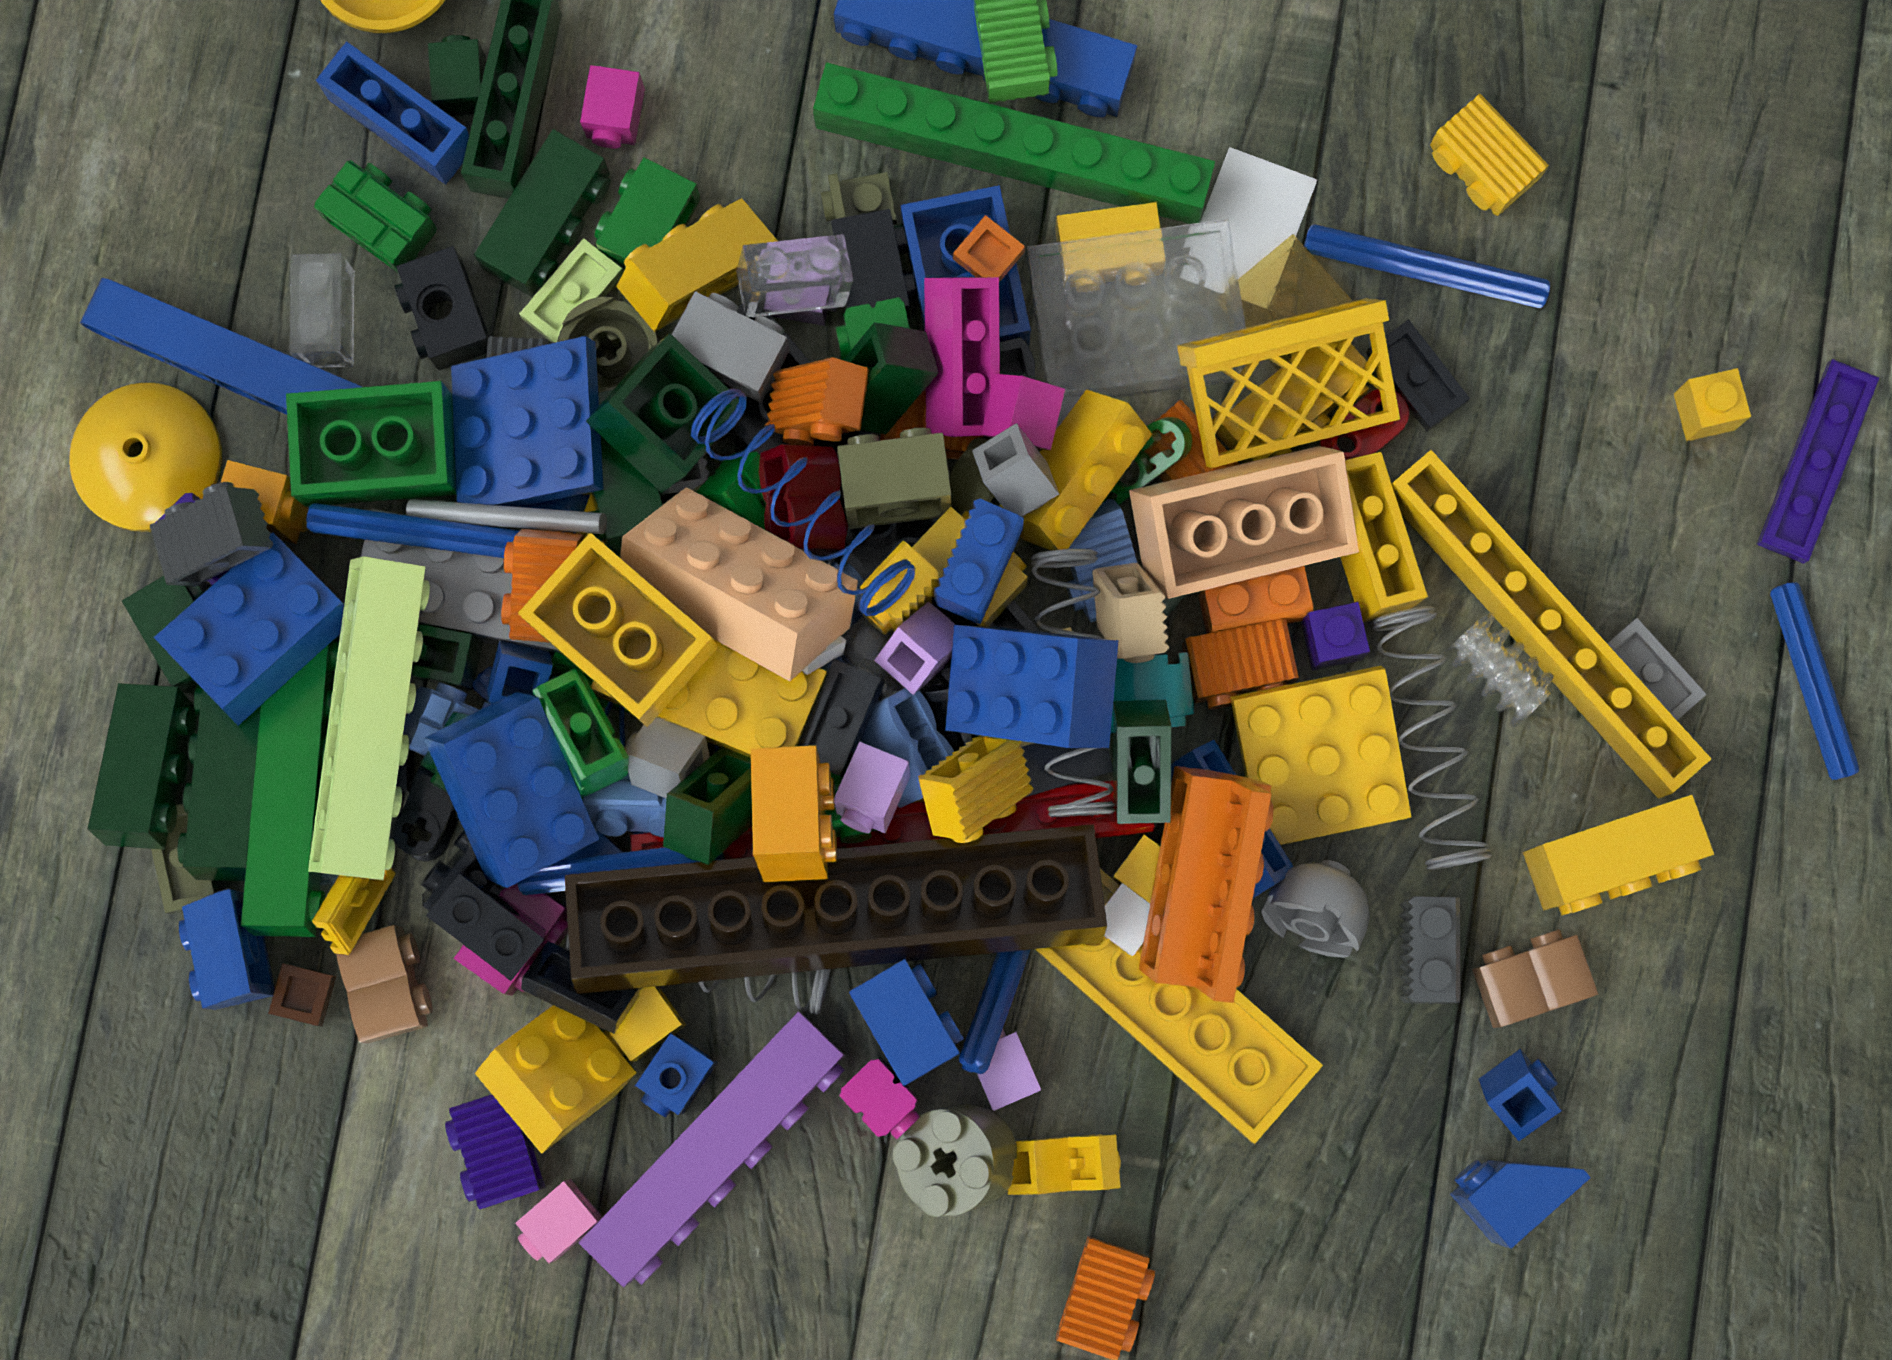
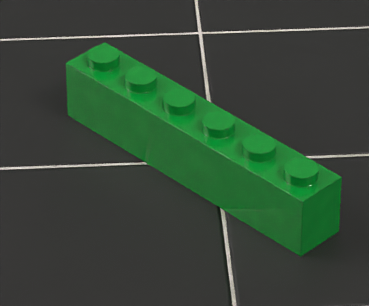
M339 636L261 705L241 926L253 936L316 937V926L312 920L325 900L326 895L323 890H320L321 873L309 872L308 868L340 640Z

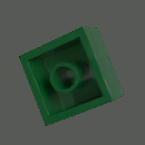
M669 333L646 352L589 416L586 422L662 493L686 476L705 454V444H698L691 437L692 424L700 410L712 398L729 389ZM737 397L723 409L711 432L719 428L733 413L739 402ZM719 406L704 421L698 436L706 435L711 419Z

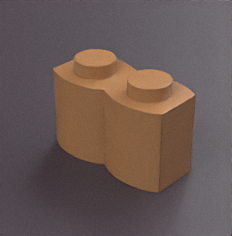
M397 925L388 926L361 934L349 955L336 954L342 980L347 991L353 1025L360 1043L369 1044L428 1027L426 1014H430L433 1011L432 1001L425 983L418 984L415 977L414 964L420 962V955L412 933L405 935L403 927Z
M1558 929L1531 938L1533 949L1514 954L1512 945L1482 955L1485 965L1472 970L1493 1028L1507 1026L1598 995L1577 935L1563 938L1561 930Z

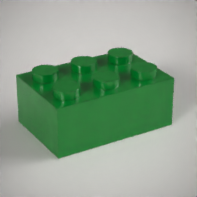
M442 381L286 393L291 496L305 507H310L314 503L338 505L457 495L452 393Z

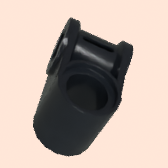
M420 765L412 781L409 796L395 823L393 834L399 849L418 861L428 862L436 860L444 854L460 819L449 794L430 782L434 773ZM416 829L419 831L426 829L431 833V838L428 842H417L412 838V835Z

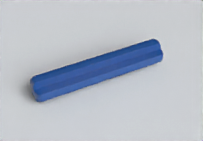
M1030 950L999 952L996 954L959 1056V1062L965 1071L984 1074L988 1070Z

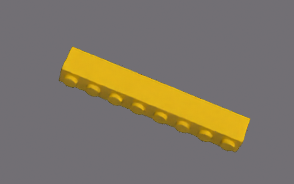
M1432 450L1427 452L1392 483L1402 516L1658 799L1674 793L1711 760V757Z

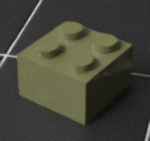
M912 428L900 432V438L879 441L878 435L866 434L849 438L847 440L848 445L837 446L849 529L862 528L872 524L877 526L939 518L951 507V489L943 433L932 434L930 428Z

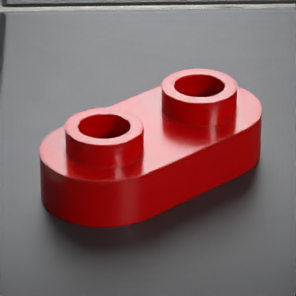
M1379 389L1369 392L1354 407L1366 415L1375 413V408L1382 405ZM1395 391L1400 420L1322 439L1319 441L1318 446L1341 451L1337 445V440L1341 437H1347L1353 441L1355 448L1352 452H1344L1345 460L1378 453L1405 428L1409 419L1407 402ZM1348 412L1343 421L1356 417Z

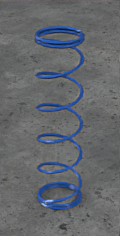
M729 389L712 398L695 417L691 428V437L698 444H705L706 452L713 459L720 461L731 460L742 456L737 476L739 486L743 491L754 494L776 489L770 507L771 519L776 525L791 527L809 522L804 537V553L809 559L822 561L844 554L837 573L838 588L843 593L850 595L863 593L860 598L859 609L865 616H875L892 606L911 585L916 570L914 565L908 559H903L882 571L868 587L855 591L846 589L841 580L843 567L852 550L873 532L874 524L866 526L852 543L841 551L828 556L820 557L813 555L808 549L810 531L818 516L837 502L841 492L835 491L830 494L816 512L807 518L791 523L780 521L775 515V503L782 486L798 475L808 463L807 457L797 460L776 484L763 489L748 488L742 480L743 465L748 454L758 448L773 434L775 425L769 424L760 430L744 451L731 456L716 455L710 449V443L724 436L736 425L746 409L747 397L740 389ZM739 397V402L730 417L719 428L711 432L723 409L734 398ZM719 406L711 419L706 435L698 436L704 421ZM907 569L901 582L886 598L876 605L867 608L872 597L882 585L890 581L901 571Z

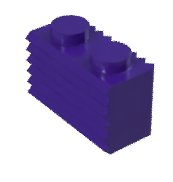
M493 1095L449 1108L452 1120L445 1122V1129L453 1151L461 1150L467 1170L460 1172V1179L463 1191L469 1202L476 1200L480 1210L546 1188L532 1142Z

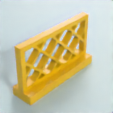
M1364 298L1177 345L1181 366H1186L1206 467L1215 468L1400 420L1383 322L1389 321L1386 300ZM1369 334L1372 354L1362 369L1343 355L1354 337ZM1340 341L1335 350L1327 345ZM1314 347L1330 356L1316 381L1296 368L1306 350ZM1292 353L1288 362L1279 357ZM1270 359L1283 368L1269 393L1248 380L1259 361ZM1339 363L1358 375L1344 400L1324 387ZM1245 365L1240 374L1231 369ZM1375 369H1376L1377 378H1375L1374 376H1372V373H1373V371H1374ZM1222 371L1236 380L1221 405L1207 397L1203 375ZM1291 375H1294L1311 387L1297 412L1277 399ZM1367 382L1379 389L1383 411L1366 415L1353 406ZM1244 386L1264 399L1250 424L1230 412ZM1320 394L1339 406L1330 423L1322 427H1318L1306 419L1307 414ZM1272 406L1293 418L1282 437L1275 439L1269 438L1258 430ZM1210 408L1216 411L1213 419L1211 418ZM1348 412L1356 417L1343 421ZM1227 418L1244 429L1245 432L1233 450L1218 453L1215 433L1223 420ZM1301 424L1309 429L1296 433ZM1253 437H1256L1257 439L1262 441L1260 443L1249 445Z

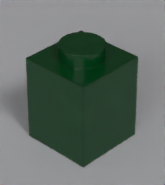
M451 35L444 37L442 42L428 43L432 103L450 116L473 115L486 66V55L478 39H471L464 35Z

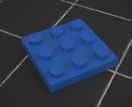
M587 336L451 366L456 494L458 503L520 507L604 490L601 435L586 422L599 406L595 341Z

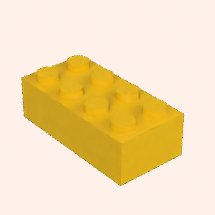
M713 639L718 646L717 650L657 716V718L706 736V740L709 743L730 749L750 758L751 749L796 747L824 683L827 671L819 668L808 675L801 671L789 682ZM592 682L591 688L598 697L622 706L597 683Z

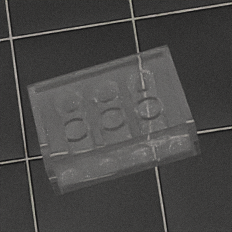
M1229 219L1027 246L1042 378L1044 383L1064 388L1063 398L1082 396L1086 389L1112 398L1191 388L1187 367L1180 364L1177 345L1245 328ZM1245 365L1231 369L1240 374ZM1222 371L1203 375L1205 386L1236 381Z

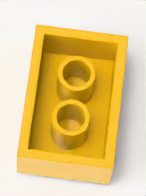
M592 533L586 536L518 612L533 629L647 728L718 648L709 634Z
M1693 795L1522 852L1543 911L1558 907L1561 916L1602 904L1599 893L1604 891L1608 892L1611 900L1650 888L1652 884L1649 876L1656 875L1658 883L1695 873L1702 870L1699 863L1700 859L1714 855Z

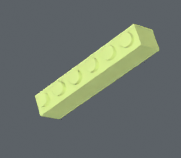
M365 556L350 560L309 860V872L384 880L385 870H390L395 856L394 839L389 838L392 818L398 816L402 803L401 787L396 786L399 766L405 764L409 751L408 735L403 734L406 714L412 712L416 698V686L414 683H410L412 664L419 660L423 646L422 632L417 631L419 612L424 611L427 606L430 593L429 581L424 580L425 566Z

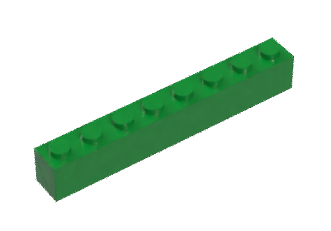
M827 62L825 63L813 106L815 127L819 130L1121 207L1157 202L1158 216L1198 226L1215 165L1213 160Z

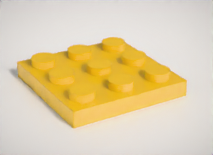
M1383 666L1230 697L1245 777L1271 785L1270 793L1272 795L1270 801L1273 804L1274 813L1270 830L1280 845L1412 818L1386 669Z

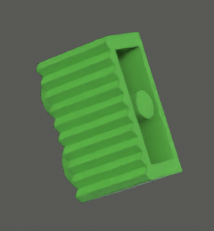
M974 0V13L989 102H1004L1009 99H1024L1028 96L1035 97L1048 94L1050 77L1058 76L1054 46L1044 47L1042 29L1050 28L1046 0Z

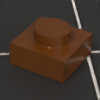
M282 963L268 1014L323 1027L336 976Z

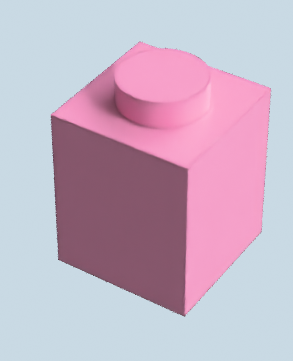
M569 1179L563 1181L515 1224L523 1232L518 1236V1240L524 1249L536 1261L544 1257L550 1264L559 1259L601 1220L602 1216L576 1184Z

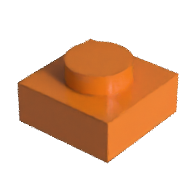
M985 215L954 251L953 260L975 277H999L1000 282L1025 253V246Z

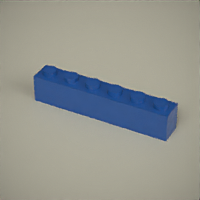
M838 0L833 14L835 30L837 33H841L842 38L846 41L860 46H868L871 42L887 47L890 53L899 58L915 60L917 57L935 62L938 68L948 73L963 74L966 71L983 76L985 81L974 13V0ZM1049 19L1050 28L1042 29L1044 47L1054 46L1058 76L1050 77L1048 94L1044 96L1037 95L1035 98L1048 103H1057L1058 100L1076 104L1080 111L1094 117H1105L1106 114L1117 117L1134 66L1137 45Z

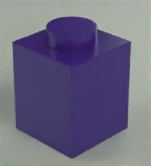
M1359 602L1308 612L1301 621L1312 671L1362 661L1370 652Z

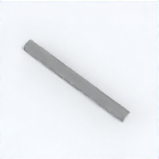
M410 499L406 507L407 516L475 525L603 534L607 525L606 515L594 512Z

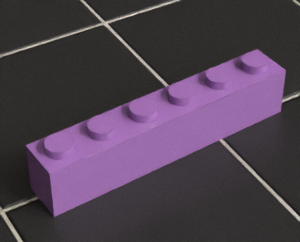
M798 1011L582 1238L579 1244L623 1288L634 1279L642 1285L663 1263L657 1254L671 1240L679 1246L698 1227L700 1223L693 1216L707 1202L715 1208L734 1189L736 1184L730 1177L743 1163L752 1169L769 1152L773 1146L766 1139L781 1124L788 1131L805 1114L809 1108L802 1101L817 1086L824 1093L840 1077L845 1069L838 1063L846 1055L804 1014Z

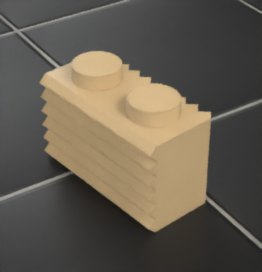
M1136 562L1092 570L1094 587L1100 591L1095 596L1097 629L1104 636V639L1119 640L1117 658L1124 659V661L1130 663H1142L1154 659L1155 654L1165 653L1169 648L1165 642L1168 639V635L1165 633L1168 626L1164 622L1167 616L1163 612L1166 606L1162 602L1165 595L1143 567Z

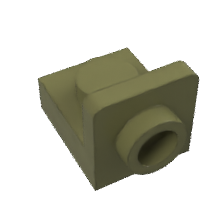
M887 172L839 181L837 173L828 175L830 190L820 192L826 222L833 219L890 209L893 225L897 224Z

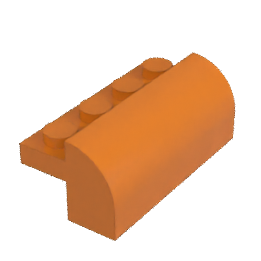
M1180 766L1174 767L1171 784V823H1164L1139 970L1155 983L1196 987L1213 1001L1234 1003L1236 987L1242 984L1245 975V962L1242 957L1246 935L1251 933L1254 925V908L1252 906L1255 884L1261 880L1264 870V859L1261 853L1264 833L1269 830L1273 821V804L1270 801L1272 795L1270 793L1271 785L1251 778L1223 772Z

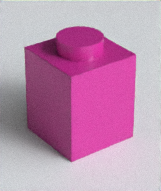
M590 65L580 123L586 138L592 139V143L611 149L620 148L621 143L636 144L645 92L640 72Z
M995 374L981 435L993 438L1017 423L1037 449L1051 450L1065 389L1025 376Z

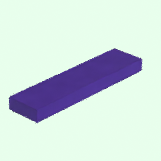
M1834 359L1827 363L1756 545L1803 564L1809 561L1879 377Z

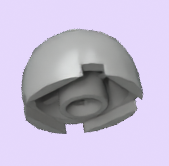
M1324 860L1321 863L1309 862L1291 867L1286 873L1285 879L1273 886L1261 911L1265 923L1281 937L1284 938L1288 929L1306 938L1298 945L1299 947L1321 955L1342 958L1350 956L1353 947L1356 952L1359 950L1370 919L1366 893L1360 884L1350 876L1348 868L1331 860Z

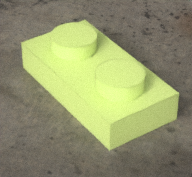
M583 238L519 314L525 322L550 342L556 343L563 327L562 323L568 313L584 301L596 297H605L620 280L623 270Z

